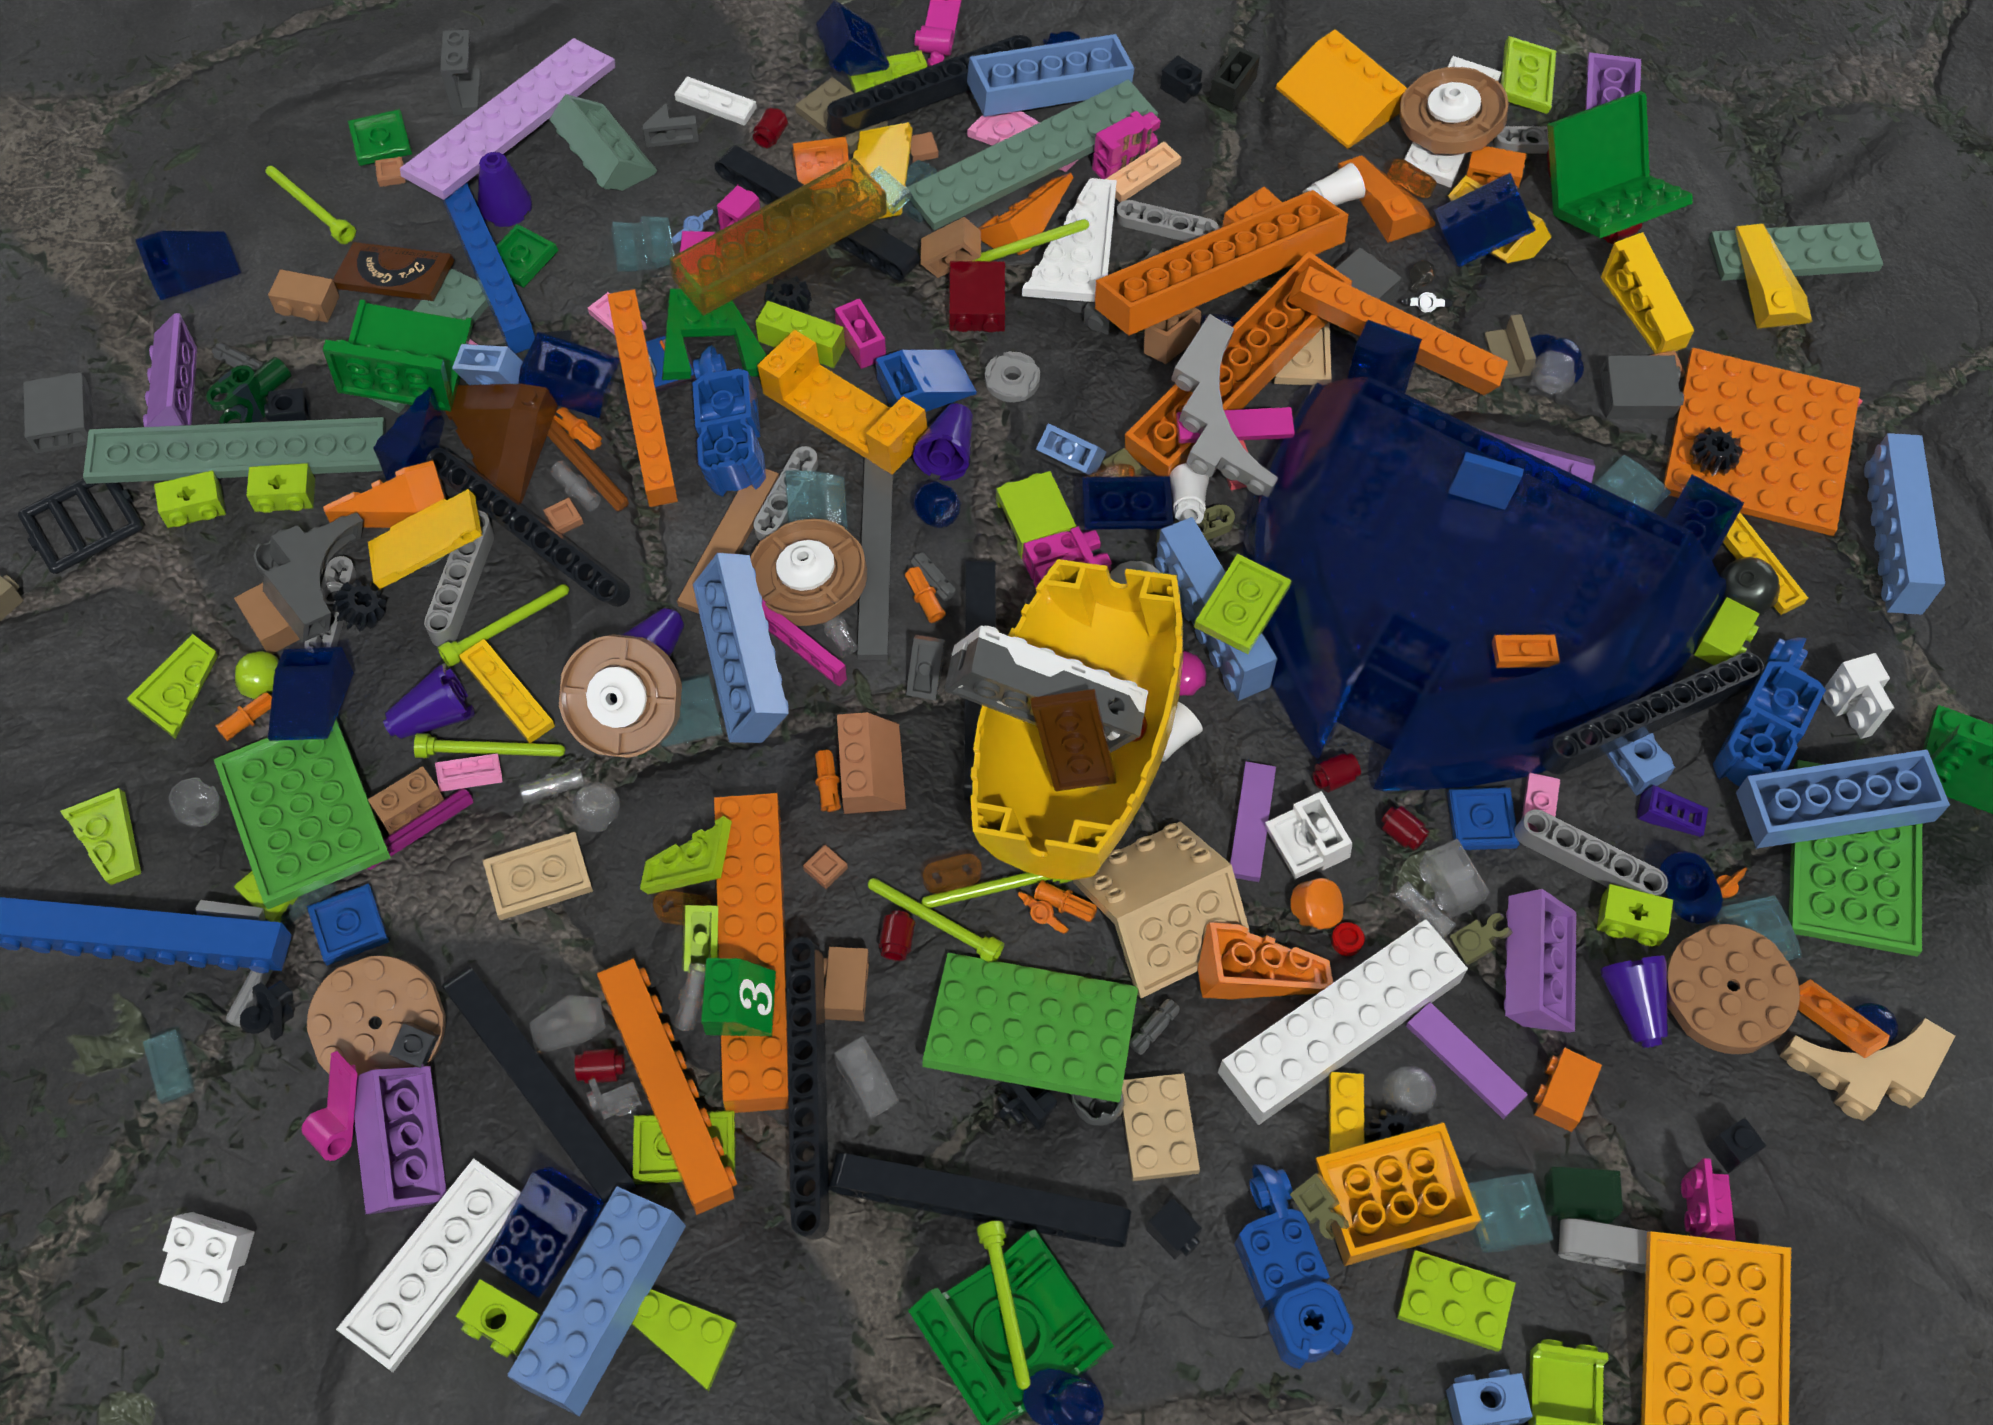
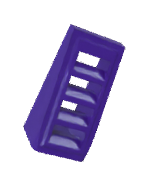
M1652 785L1640 797L1637 819L1701 837L1705 832L1708 808ZM1665 806L1669 807L1668 812H1665ZM1678 810H1681L1680 818L1677 817ZM1690 813L1694 814L1693 823L1689 822Z

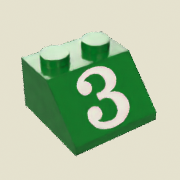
M706 958L701 1019L705 1035L772 1036L776 971L742 959Z

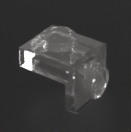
M596 1079L589 1080L592 1091L586 1094L593 1112L600 1110L604 1119L614 1115H627L633 1112L636 1106L642 1104L633 1082L602 1094Z

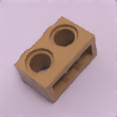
M423 766L368 799L376 816L389 835L444 800L439 788Z

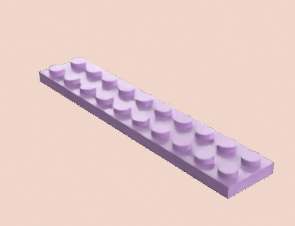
M573 38L400 168L401 177L443 200L479 173V162L485 154L490 152L504 154L547 121L565 94L578 97L615 68V59Z

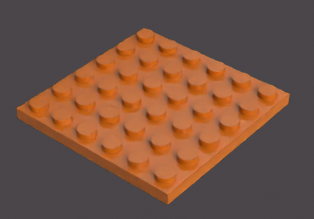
M1692 348L1682 388L1684 403L1677 413L1661 494L1730 511L1738 509L1742 514L1834 536L1838 528L1861 388ZM1721 426L1724 433L1732 430L1731 437L1740 438L1739 447L1743 450L1736 468L1729 470L1724 476L1717 472L1712 477L1709 470L1700 473L1701 465L1692 464L1694 456L1690 455V449L1694 444L1695 437L1699 433H1703L1708 427L1715 431L1716 428Z

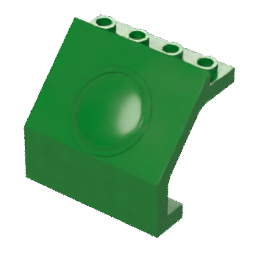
M1036 1230L1027 1232L1003 1254L1030 1377V1386L1027 1389L1022 1390L1016 1384L991 1263L944 1293H941L938 1288L930 1290L908 1310L981 1425H1004L1015 1420L1097 1365L1098 1360L1114 1347Z

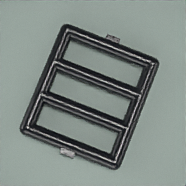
M84 478L19 510L18 517L30 536L28 538L30 545L35 552L38 551L51 573L58 574L143 529L144 525L131 505L133 500L126 489L122 490L119 483H105L129 524L113 532L87 490L99 483L86 484ZM77 495L102 537L86 546L60 504ZM50 509L74 552L57 560L33 518Z

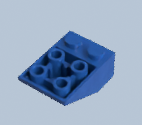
M900 350L876 359L877 380L891 407L904 396L927 412L976 394V390L955 350Z

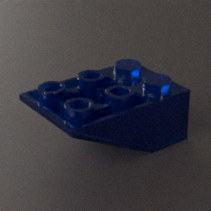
M159 231L135 239L149 279L160 300L241 274L224 231Z
M430 387L414 400L413 405L396 419L395 424L385 435H382L377 440L376 445L373 447L387 481L395 478V472L402 468L425 463L428 453L435 448H439L444 419L433 389Z
M342 647L283 650L274 673L268 730L269 741L329 738L354 674Z
M551 1166L533 1171L484 1261L539 1298L589 1232L604 1202Z

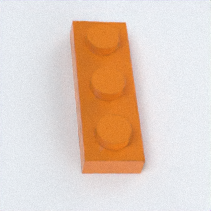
M1811 979L1799 985L1800 1001L1798 1010L1863 1058H1867L1888 1044L1890 1035Z

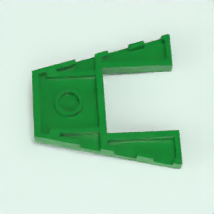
M724 287L670 289L662 380L690 379L692 371L683 337L734 335L743 370L748 371L750 377L759 376L757 365L767 355Z

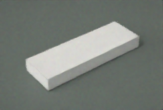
M688 76L675 93L676 101L744 126L757 108L756 101Z

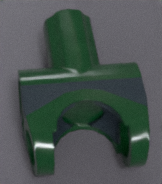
M273 357L255 372L246 365L236 366L210 387L206 398L211 408L219 411L225 410L220 417L219 424H227L233 419H239L240 423L259 422L266 417L264 404L268 403L266 398L268 391H274L292 375L289 369L277 357ZM220 393L227 394L223 401H213L216 395Z

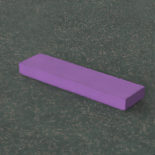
M1245 762L1230 859L1234 876L1237 879L1254 882L1260 881L1267 835L1265 822L1269 821L1276 772L1275 766Z
M1431 1002L1407 1023L1406 1027L1503 1120L1527 1097L1528 1094Z

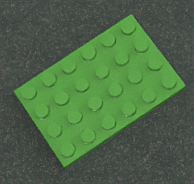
M333 711L214 759L259 892L267 909L276 907L391 858Z
M1798 760L1794 765V769L1824 764ZM1922 824L1791 843L1788 933L1915 957L1921 954Z
M948 953L925 1047L922 1067L1120 1103L1138 989L1133 985L998 961L988 963L981 958Z

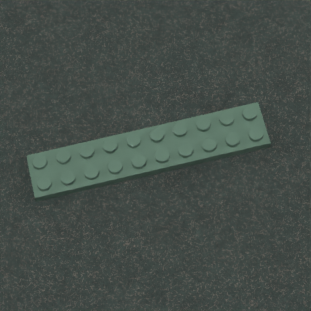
M1128 79L906 187V196L935 231L1094 152L1096 133L1124 118L1130 117V114L1137 110L1142 116L1153 112L1157 117L1158 112Z
M384 417L89 429L83 478L86 484L164 481L212 470L217 478L248 477L249 467L308 463L313 474L383 471L385 421Z

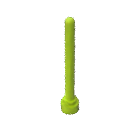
M274 166L266 168V174L330 227L331 235L340 244H348L353 240L356 229L348 221L333 217Z
M1081 219L981 252V257L974 261H993L1087 230L1089 222L1086 219Z
M562 584L458 643L456 641L452 643L449 641L437 647L441 658L451 668L460 662V654L481 640L490 639L568 595L569 587Z
M416 733L414 739L415 758H429L430 755H436V752L498 753L500 755L558 757L565 754V747L561 744L437 740L436 737H431L427 733Z
M1026 872L925 896L921 904L928 908H933L1039 883L1041 880L1047 881L1052 879V882L1058 881L1059 884L1072 880L1047 878Z
M876 878L868 881V888L975 948L976 953L986 962L997 961L1004 948L1002 941L995 937L988 938L985 936L981 938Z
M1002 1221L986 1222L977 1227L979 1243L983 1244L984 1249H988L1016 1384L1018 1388L1025 1390L1030 1386V1377L1001 1247L1004 1245L1003 1239L1006 1238L1005 1228Z

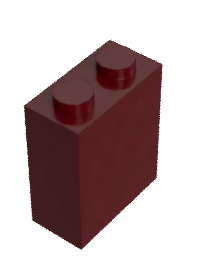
M950 261V331L1005 332V261Z

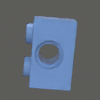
M461 344L452 369L469 385L519 384L526 364L506 346Z
M1049 423L1036 448L1041 453L1093 478L1106 454V451Z
M1653 733L1606 754L1636 796L1642 794L1652 785L1657 786L1667 781L1675 768L1670 755L1661 749L1655 741ZM1635 753L1641 754L1645 759L1638 757Z
M1508 1369L1498 1370L1489 1373V1378L1476 1380L1475 1375L1460 1376L1455 1378V1383L1446 1390L1454 1425H1515L1525 1423L1533 1417L1522 1373L1510 1375ZM1481 1392H1488L1494 1397L1495 1408L1486 1407L1482 1403L1480 1398Z

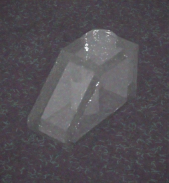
M567 995L531 1021L530 1028L535 1052L544 1053L587 1042L604 1030L606 1025L600 998Z
M863 1036L834 1053L837 1068L870 1120L899 1103L881 1063Z

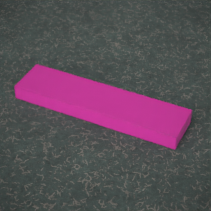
M1291 407L1224 410L1230 427L1239 441L1293 438L1295 434ZM1178 412L1176 422L1179 443H1196L1201 434L1187 430L1182 422L1179 421L1181 412Z
M762 599V607L765 619H767L769 624V632L834 684L841 686L847 680L845 664L783 615L770 610Z

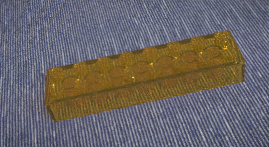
M853 158L671 257L670 263L673 280L704 316L886 215V192L863 166Z

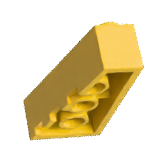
M1642 232L1615 242L1601 275L1605 285L1655 354L1673 350L1676 352L1686 348L1694 329L1644 233Z

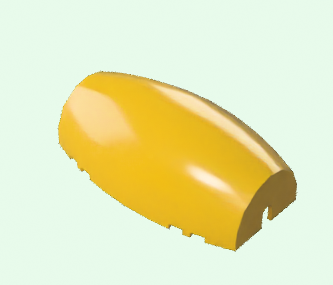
M1057 559L1037 585V593L1030 604L1025 603L1021 610L1022 617L1017 626L1011 628L1008 634L1009 637H1019L1026 640L1027 644L1051 649L1058 656L1079 660L1086 667L1107 671L1112 677L1133 681L1138 687L1148 690L1144 712L1148 724L1146 733L1141 740L1137 742L1131 741L1111 752L1117 783L1055 791L1037 726L982 705L973 747L975 753L974 765L971 767V818L973 833L979 844L997 859L1025 872L1047 878L1076 880L1093 877L1125 834L1145 800L1160 767L1172 731L1180 695L1183 666V619L1177 575L1126 569L1125 577L1127 583L1120 584L1111 579L1108 566Z

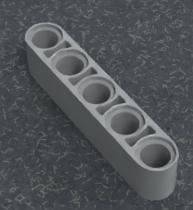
M478 510L482 536L449 554L425 617L424 624L432 643L437 647L447 641L450 643L456 641L494 541L495 535L488 515Z
M1535 809L1527 812L1515 827V837L1521 844L1606 887L1609 884L1657 896H1660L1667 889V877L1661 870L1544 811ZM1527 823L1536 826L1538 833L1530 830ZM1556 838L1564 840L1567 847L1561 846ZM1585 852L1592 854L1596 862L1589 860ZM1614 867L1620 868L1624 876L1619 875ZM1643 881L1651 884L1653 891L1647 889Z
M1563 1219L1560 1221L1558 1256L1565 1260L1646 1274L1647 1232L1650 1231L1580 1219Z

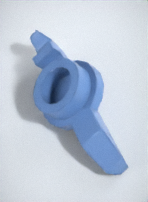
M713 209L702 213L699 217H687L684 220L683 229L671 238V242L674 244L679 242L682 238V231L701 232L703 222L709 219L714 212Z

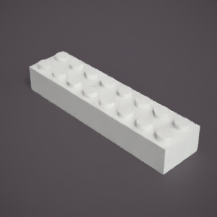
M1425 919L1221 1061L1218 1074L1255 1122L1260 1125L1328 1077L1331 1072H1335L1417 1014L1429 1002L1432 1003L1458 985L1468 968Z

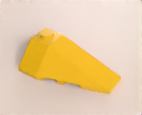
M1466 175L1448 195L1485 249L1506 263L1534 258L1551 239L1543 219Z
M1764 224L1737 226L1735 231L1757 329L1811 323L1812 318L1807 296Z

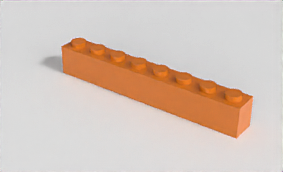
M1310 266L1296 277L1287 301L1484 396L1500 386L1508 361Z
M633 289L610 293L607 296L649 507L678 502L636 291Z
M633 958L597 973L603 994L696 1215L735 1199L732 1187L737 1185V1181L731 1167H723L720 1157L724 1156V1151L718 1137L711 1138L707 1130L708 1127L712 1126L705 1107L698 1109L695 1099L699 1097L693 1079L686 1080L682 1070L687 1069L681 1051H673L670 1042L675 1040L668 1022L661 1023L658 1014L663 1013L656 994L650 996L646 987L650 986L651 983L645 968L638 969Z

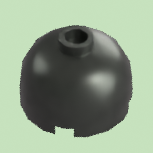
M1754 557L1739 558L1728 564L1721 573L1718 583L1719 598L1723 604L1726 597L1760 613L1759 616H1761L1778 601L1780 593L1778 575L1772 566L1762 559Z

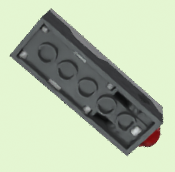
M991 626L978 627L954 645L944 689L945 692L1036 725L1031 707V698L1095 689L1110 752L1131 741L1137 742L1141 740L1147 730L1148 723L1144 712L1148 690L1138 687L1133 681L1120 680L1110 676V673L1107 671L1086 667L1079 660L1063 658L1056 655L1051 649L1027 644V641L1022 638L1009 637L999 633L998 629Z

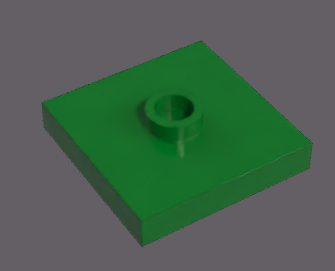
M400 109L348 121L359 166L375 163L376 160L412 154Z
M516 224L496 245L511 281L522 288L559 251L555 243L519 224Z

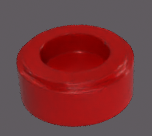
M1345 922L1339 924L1334 929L1331 944L1337 953L1343 956H1353L1361 950L1365 936L1358 925Z

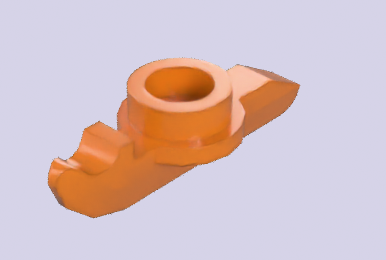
M1745 867L1737 871L1732 876L1722 875L1718 877L1714 885L1715 891L1705 901L1712 905L1721 897L1730 898L1735 896L1739 889L1738 882L1744 877L1747 868Z
M1018 892V896L1023 900V904L1031 908L1030 915L1035 922L1039 924L1048 923L1055 930L1063 934L1069 931L1054 916L1053 907L1049 902L1037 901L1024 892Z

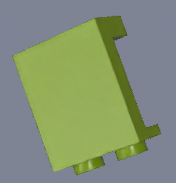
M1051 471L1042 474L1036 473L1026 479L1017 482H1007L1001 487L996 488V504L998 508H1003L1017 539V551L1021 559L1024 543L1061 532H1070V529L1076 527Z
M1550 1339L1542 1340L1541 1343L1534 1346L1530 1350L1529 1404L1533 1417L1528 1420V1425H1603L1604 1364L1608 1362V1353L1598 1352V1347L1592 1345H1577L1576 1348L1563 1347V1342Z

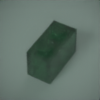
M1551 1167L1544 1176L1546 1216H1557L1559 1221L1563 1219L1590 1218L1592 1222L1608 1224L1623 1212L1620 1171Z

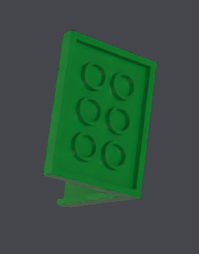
M1638 91L1547 124L1553 216L1598 238H1603L1693 204L1692 193L1681 189L1679 186L1664 182L1663 179L1650 176L1646 93Z
M360 299L349 340H325L323 352L337 392L451 412L460 376L452 367L461 344L469 343L473 320L466 317V320L369 304L366 303V300Z
M1937 705L1933 710L1923 750H1928L1946 797L1993 814V724Z

